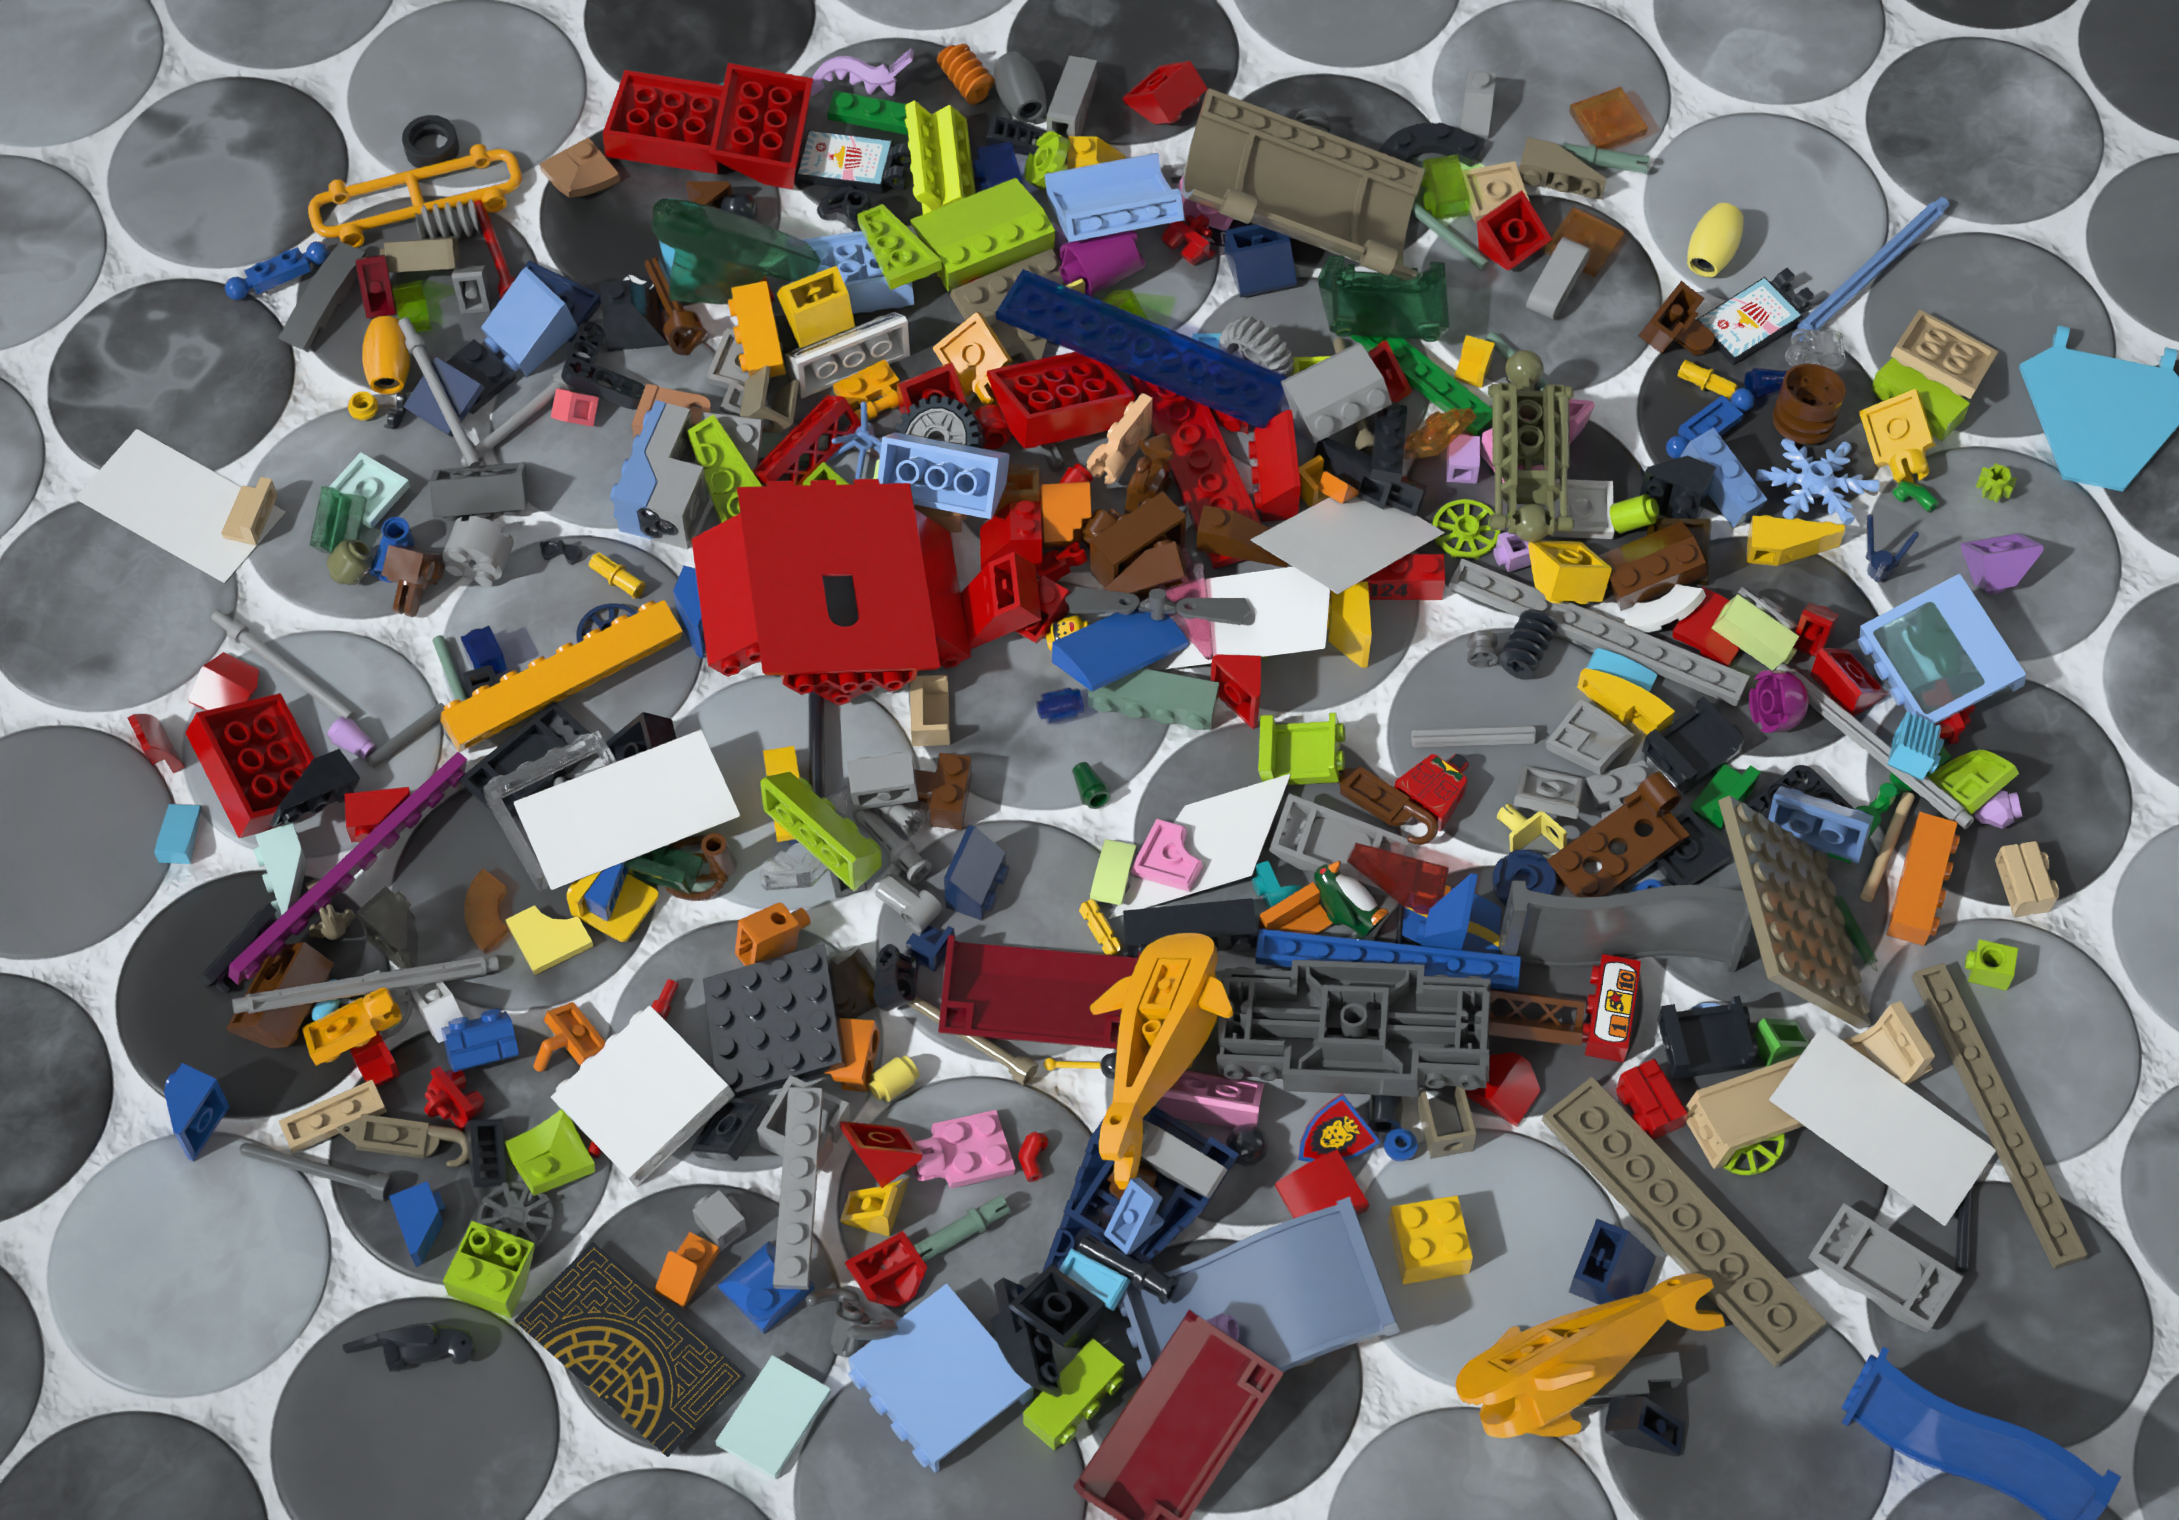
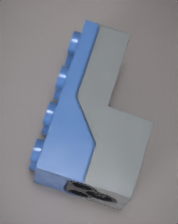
M655 400L651 411L648 410L645 413L643 430L640 435L637 434L635 436L630 459H625L621 470L622 477L618 484L615 483L610 494V500L614 504V518L617 519L619 531L684 549L689 548L709 501L704 467L688 463L693 450L687 433L693 427L690 409Z

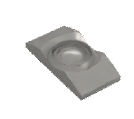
M1288 794L1269 851L1296 868L1315 872L1318 867L1324 864L1341 861L1339 870L1343 875L1356 879L1368 888L1372 894L1390 896L1408 841L1407 838Z
M1843 1203L1808 1257L1839 1285L1859 1292L1871 1299L1890 1317L1929 1333L1963 1279L1958 1273Z

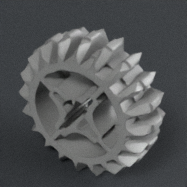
M1246 316L1236 318L1225 327L1219 337V347L1222 350L1221 355L1227 359L1226 364L1234 369V373H1238L1242 379L1256 385L1258 389L1262 387L1268 391L1276 389L1279 385H1282L1281 381L1287 379L1294 369L1292 366L1294 363L1291 357L1292 352L1286 348L1287 343L1279 338V334L1272 331L1271 326H1265L1262 320L1257 322L1252 316L1249 318Z

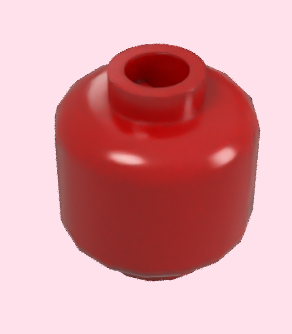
M985 405L974 412L984 429L983 435L986 438V444H983V448L997 449L1010 440L1012 433L1000 406Z

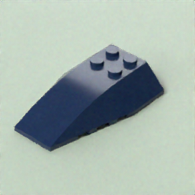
M1156 1104L1143 1117V1120L1163 1129L1224 1166L1227 1172L1210 1199L1156 1172L1158 1179L1154 1186L1159 1189L1157 1193L1162 1197V1200L1155 1213L1164 1220V1223L1134 1252L1128 1254L1129 1257L1141 1263L1144 1261L1150 1262L1205 1210L1240 1156L1239 1153L1210 1136L1207 1139L1157 1108ZM1103 1119L1088 1141L1082 1165L1078 1169L1075 1178L1076 1182L1070 1199L1067 1200L1060 1227L1056 1231L1043 1271L1050 1264L1059 1270L1071 1249L1077 1251L1081 1240L1087 1233L1123 1252L1104 1235L1120 1200L1110 1193L1109 1186L1111 1182L1107 1180L1114 1171L1115 1160H1103L1099 1154V1137Z

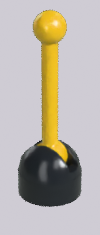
M1117 1053L1105 1055L1100 1062L1056 1061L1053 1058H1047L1044 1061V1068L1048 1071H1052L1055 1068L1100 1069L1107 1078L1115 1079Z

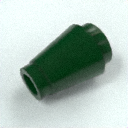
M1081 762L1074 766L1072 774L1074 775L1082 804L1087 805L1090 809H1098L1104 806L1110 799L1109 785L1095 772L1089 763Z

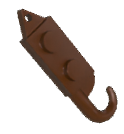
M1358 766L1356 769L1344 768V770H1339V774L1342 773V775H1339L1338 782L1342 796L1390 826L1404 825L1413 817L1427 826L1428 831L1424 836H1408V842L1423 845L1431 842L1438 833L1436 818L1430 812L1412 802L1410 797L1361 766Z

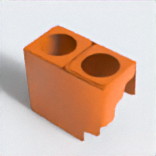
M1090 482L1041 485L1044 548H1066L1071 543H1081V527L1091 517Z
M840 1018L847 1067L824 1073L831 1074L834 1081L841 1082L842 1090L869 1092L868 1084L871 1083L870 1074L873 1073L880 1041V1031L873 1020Z

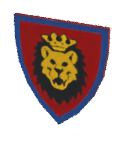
M1342 1093L1316 1112L1306 1126L1300 1140L1298 1160L1311 1162L1335 1150L1339 1151L1343 1160H1348L1370 1150L1379 1144L1381 1140Z

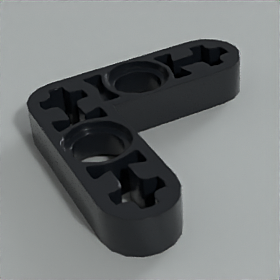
M583 323L577 332L561 373L562 380L571 387L627 409L637 410L645 386L638 381L595 365L605 338V331L596 323ZM588 336L593 338L592 342L586 341ZM577 352H583L590 357H582ZM598 381H604L610 384L611 387L603 386Z
M1806 765L1793 767L1746 804L1757 813L1761 812L1765 806L1767 810L1764 811L1763 816L1768 819L1772 804L1771 794L1775 793L1780 786L1792 789L1791 787L1794 786L1797 778L1803 779L1805 777L1808 780L1807 784L1802 782L1795 789L1816 798L1827 797L1835 804L1854 809L1814 769Z

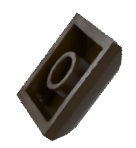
M857 946L832 957L831 964L839 1018L855 1019L876 1008L878 1005L873 995L876 972L860 947Z

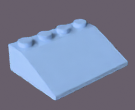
M862 231L783 242L790 283L837 265L849 293L852 314L870 313L876 310L914 305L912 282L890 290Z

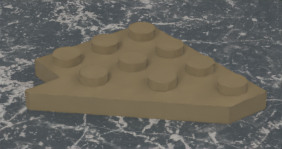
M1051 248L955 288L950 296L965 321L976 312L983 314L1012 360L1020 358L1022 363L1042 359L1057 307V290L1063 286L1064 282L1059 271V267L1062 264Z

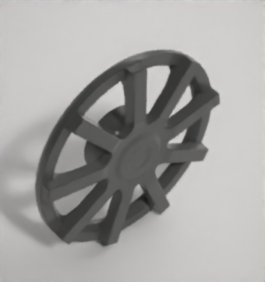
M505 1182L483 1198L477 1215V1223L486 1226L501 1223L502 1226L498 1230L502 1232L508 1231L516 1237L518 1233L524 1232L531 1242L535 1244L536 1248L546 1239L551 1231L554 1211L549 1197L544 1192L537 1195L541 1200L525 1207V1202L531 1192L526 1183L513 1182L507 1184ZM522 1189L524 1191L519 1202L515 1204L510 1190ZM504 1193L508 1206L503 1207L492 1200ZM546 1206L548 1218L530 1216V1213L534 1210ZM487 1207H491L501 1213V1216L484 1219ZM530 1223L546 1226L538 1239L528 1228Z

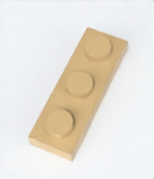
M370 1080L283 1118L278 1122L293 1154L339 1134L337 1131L338 1126L361 1118V1114L379 1116L387 1111L373 1080Z

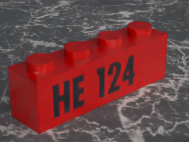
M1407 554L1360 582H1368L1369 600H1442L1445 585L1444 554Z

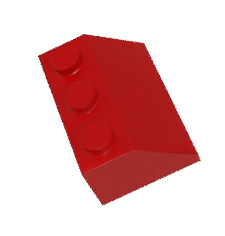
M1285 410L1255 428L1253 441H1248L1249 459H1254L1255 466H1251L1252 485L1257 484L1258 492L1253 494L1254 509L1260 510L1261 522L1288 520L1297 515L1299 510L1301 484L1292 410Z

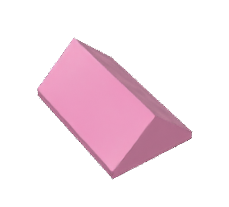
M1185 1070L1181 1077L1158 1101V1108L1176 1119L1235 1128L1238 1125L1248 1123L1257 1126L1264 1083L1241 1079L1233 1080L1217 1075Z

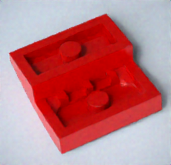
M1702 586L1701 588L1704 590L1706 597L1691 614L1678 622L1673 630V638L1699 649L1700 656L1730 667L1741 649L1711 629L1723 607L1730 600Z
M1338 1150L1305 1164L1277 1181L1274 1185L1293 1219L1335 1206L1337 1201L1350 1197L1357 1215L1367 1212L1370 1206Z

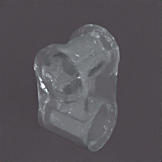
M1798 329L1792 334L1791 346L1788 347L1785 353L1787 363L1793 367L1809 363L1819 364L1835 370L1845 364L1843 335L1834 330Z

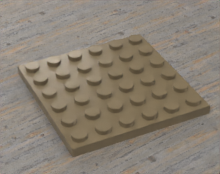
M1729 795L1719 800L1767 978L1859 1030L1871 1025L1868 1016L1870 1006L1860 989L1859 984L1862 982V978L1851 958L1853 947L1844 934L1842 926L1845 924L1843 914L1834 902L1836 889L1832 881L1828 879L1826 872L1828 861L1821 850H1814L1806 841L1797 838L1792 832L1786 831L1776 822L1773 823L1761 813H1757L1745 803H1741Z

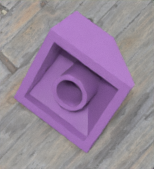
M2021 533L1962 542L1961 550L1974 584L1985 590L1986 593L1998 594L2004 592L2005 588L2014 587L2019 583L2043 552V545Z

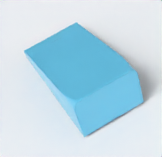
M168 805L154 852L159 863L191 864L201 805Z

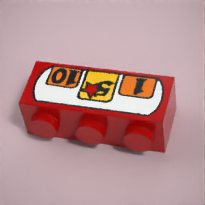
M1602 954L1599 966H1592L1589 984L1595 985L1594 995L1588 994L1585 1013L1591 1014L1589 1024L1584 1023L1582 1028V1043H1586L1585 1056L1624 1063L1629 1046L1641 961Z

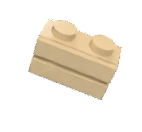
M2033 841L2000 848L1995 862L2013 916L2016 918L2028 916L2032 913L2035 915L2051 911L2059 897V889L2056 881L2050 880L2048 874L2049 859L2046 852L2040 851L2038 842Z

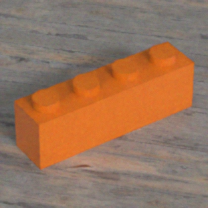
M1919 812L1912 829L1886 933L1887 936L1922 946L1925 945L1929 935L1935 936L1940 917L1935 916L1936 908H1942L1947 890L1941 889L1943 880H1949L1953 868V863L1948 862L1950 853L1955 854L1960 839L1959 835H1955L1957 822Z

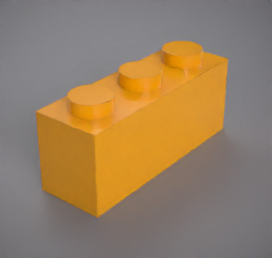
M767 281L731 288L733 299H728L731 317L737 316L739 326L733 327L737 345H743L744 354H739L742 372L748 371L749 377H751L767 365L770 367L769 378L786 374Z

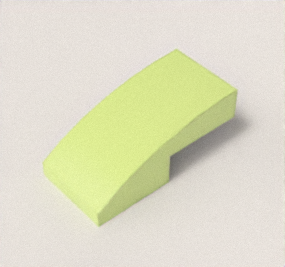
M1104 840L1092 884L1090 899L1122 905L1128 885L1130 869L1135 857L1136 845Z

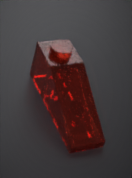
M1355 843L1348 855L1347 862L1402 906L1411 908L1416 913L1428 914L1429 909L1444 897L1449 867L1360 843Z

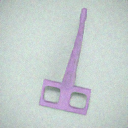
M910 48L889 69L885 64L873 67L851 56H838L829 59L818 68L814 77H810L813 78L811 96L816 95L824 88L823 79L827 81L833 80V72L836 73L839 80H843L846 74L850 73V83L855 85L863 81L869 94H872L880 86L888 95L892 96L895 93L897 81L895 75L913 61L914 51Z

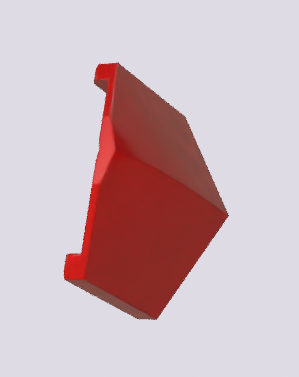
M223 652L202 666L188 701L203 710L248 701L258 688L260 671L258 668Z
M1513 1052L1490 1055L1489 1082H1486V1088L1465 1090L1466 1096L1518 1127L1541 1092L1530 1062L1521 1055Z
M904 1231L845 1261L846 1267L870 1302L895 1308L905 1305L914 1299L928 1268Z

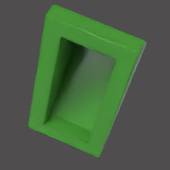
M1763 1018L1758 1023L1754 1033L1758 1044V1054L1766 1067L1801 1055L1810 1044V1041L1796 1020Z

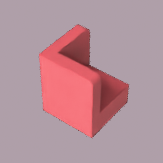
M556 388L551 418L593 427L599 397Z

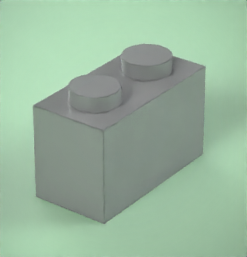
M894 752L885 756L861 757L857 760L847 761L850 792L855 810L918 801L915 769L911 752Z

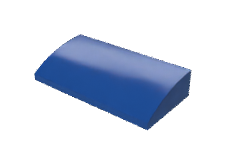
M1137 608L1133 613L1127 615L1117 612L1052 642V663L1093 692L1188 647L1189 641L1168 614H1165L1164 619L1157 621L1151 618V613L1140 612Z

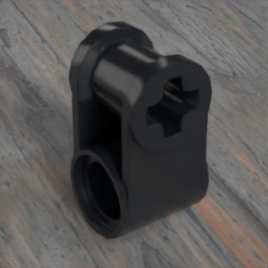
M892 944L885 945L878 953L876 958L875 988L873 991L876 1004L883 1011L887 1012L916 998L917 977L920 966L919 959L911 954L905 955L899 952V949Z

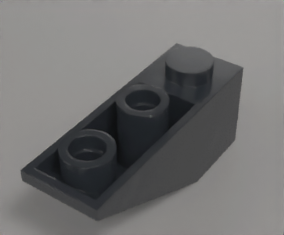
M340 748L314 758L278 806L270 823L272 828L282 823L286 825L291 824L309 812L313 814L325 809L327 805L336 801L343 803L345 802V794L355 793L354 790L360 777Z

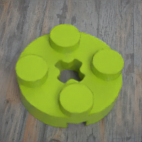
M1053 131L1042 135L1035 143L1039 147L1035 155L1029 153L1024 167L1025 180L1032 186L1044 190L1046 188L1045 174L1067 169V165L1064 162L1067 151L1070 148V140Z

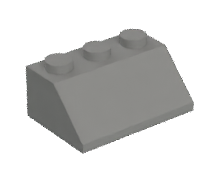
M1357 343L1281 381L1299 435L1313 443L1392 404L1383 376L1361 343Z

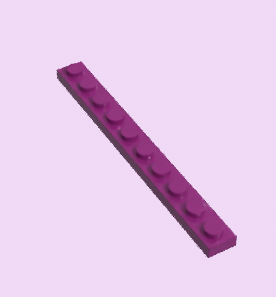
M459 752L453 755L229 965L228 977L237 985L245 978L248 980L252 979L261 970V963L267 957L271 956L274 958L285 947V941L292 934L295 936L299 935L309 924L308 919L315 912L320 914V908L324 907L326 909V906L331 904L332 896L338 891L341 893L346 891L354 882V876L361 869L367 871L378 858L376 855L384 848L386 850L392 848L399 840V834L406 827L409 829L413 828L422 818L421 813L428 806L434 808L443 799V792L450 786L455 788L460 784L459 779L466 774L467 759Z

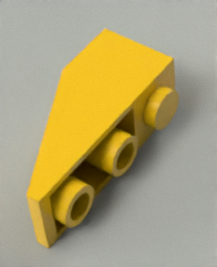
M1769 515L1753 516L1748 530L1747 563L1779 566L1840 547L1845 532V525L1833 522L1804 521L1799 518H1774Z

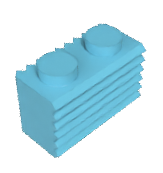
M1911 711L1906 712L1894 733L1887 765L1919 780H1923L1927 772L1933 773L1940 761L1941 756L1938 754L1944 743V740L1939 738L1941 726L1935 725L1934 722L1930 723L1928 719L1924 720L1923 717H1918L1917 714L1912 715Z

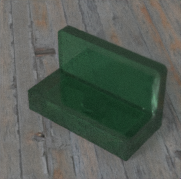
M321 486L310 546L322 553L331 554L343 540H359L367 498L360 495L343 494L333 487Z
M663 846L625 861L624 867L635 878L690 895L704 861L699 856Z

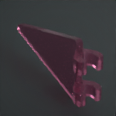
M1183 547L1182 550L1191 583L1166 590V599L1173 603H1178V601L1184 598H1208L1205 567L1201 562L1194 564L1186 547ZM1177 610L1175 614H1168L1206 660H1211L1214 654L1210 621L1199 618L1186 619Z

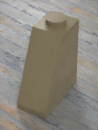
M458 236L385 242L384 249H380V255L386 254L389 273L453 269L461 266Z

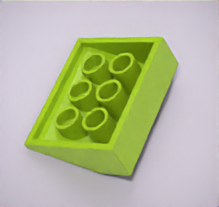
M1017 178L910 220L918 238L941 259L942 270L937 272L948 292L967 284L975 278L984 277L1051 248L1054 250L1055 229L1044 209Z

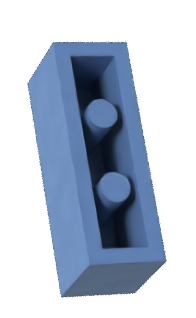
M1714 427L1688 443L1680 457L1690 456L1716 467L1709 496L1730 525L1735 528L1755 516L1763 507L1767 498Z

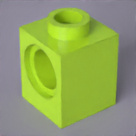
M1979 939L1974 951L1968 950L1964 968L1969 969L1968 982L2007 991L2014 977L2018 948ZM1984 961L1991 962L1995 967L1987 966Z

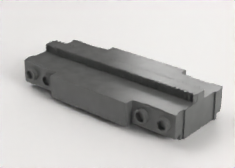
M1292 960L1291 971H1284L1279 968L1257 970L1237 967L1235 969L1225 968V974H1222L1221 983L1227 993L1234 1014L1230 1018L1220 1016L1218 1045L1220 1054H1217L1216 1060L1220 1077L1233 1080L1243 1077H1258L1264 1081L1283 1079L1284 1091L1418 1097L1419 1085L1435 1089L1444 1086H1459L1465 1090L1486 1088V1082H1489L1491 979H1482L1478 976H1469L1467 978L1448 977L1446 975L1425 976V965Z

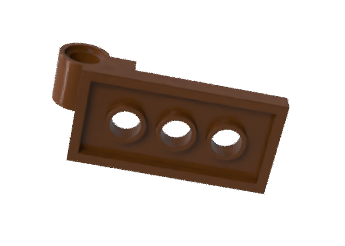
M1661 771L1651 774L1638 786L1635 792L1624 799V805L1550 857L1547 863L1556 871L1557 877L1574 897L1610 896L1690 838L1688 832L1670 812L1681 801L1682 795ZM1646 823L1653 827V832L1649 836L1641 837L1635 833L1636 827ZM1615 842H1622L1628 847L1627 851L1619 856L1613 855L1609 848ZM1589 861H1597L1602 865L1601 870L1596 874L1586 873L1583 867Z

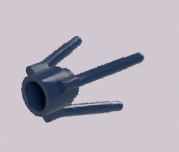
M1869 514L1867 516V553L1865 558L1869 561L1867 573L1870 578L1877 583L1887 580L1891 576L1893 568L1899 566L1903 556L1914 544L1919 533L1915 531L1895 556H1892L1886 550L1876 552L1874 551L1873 515Z

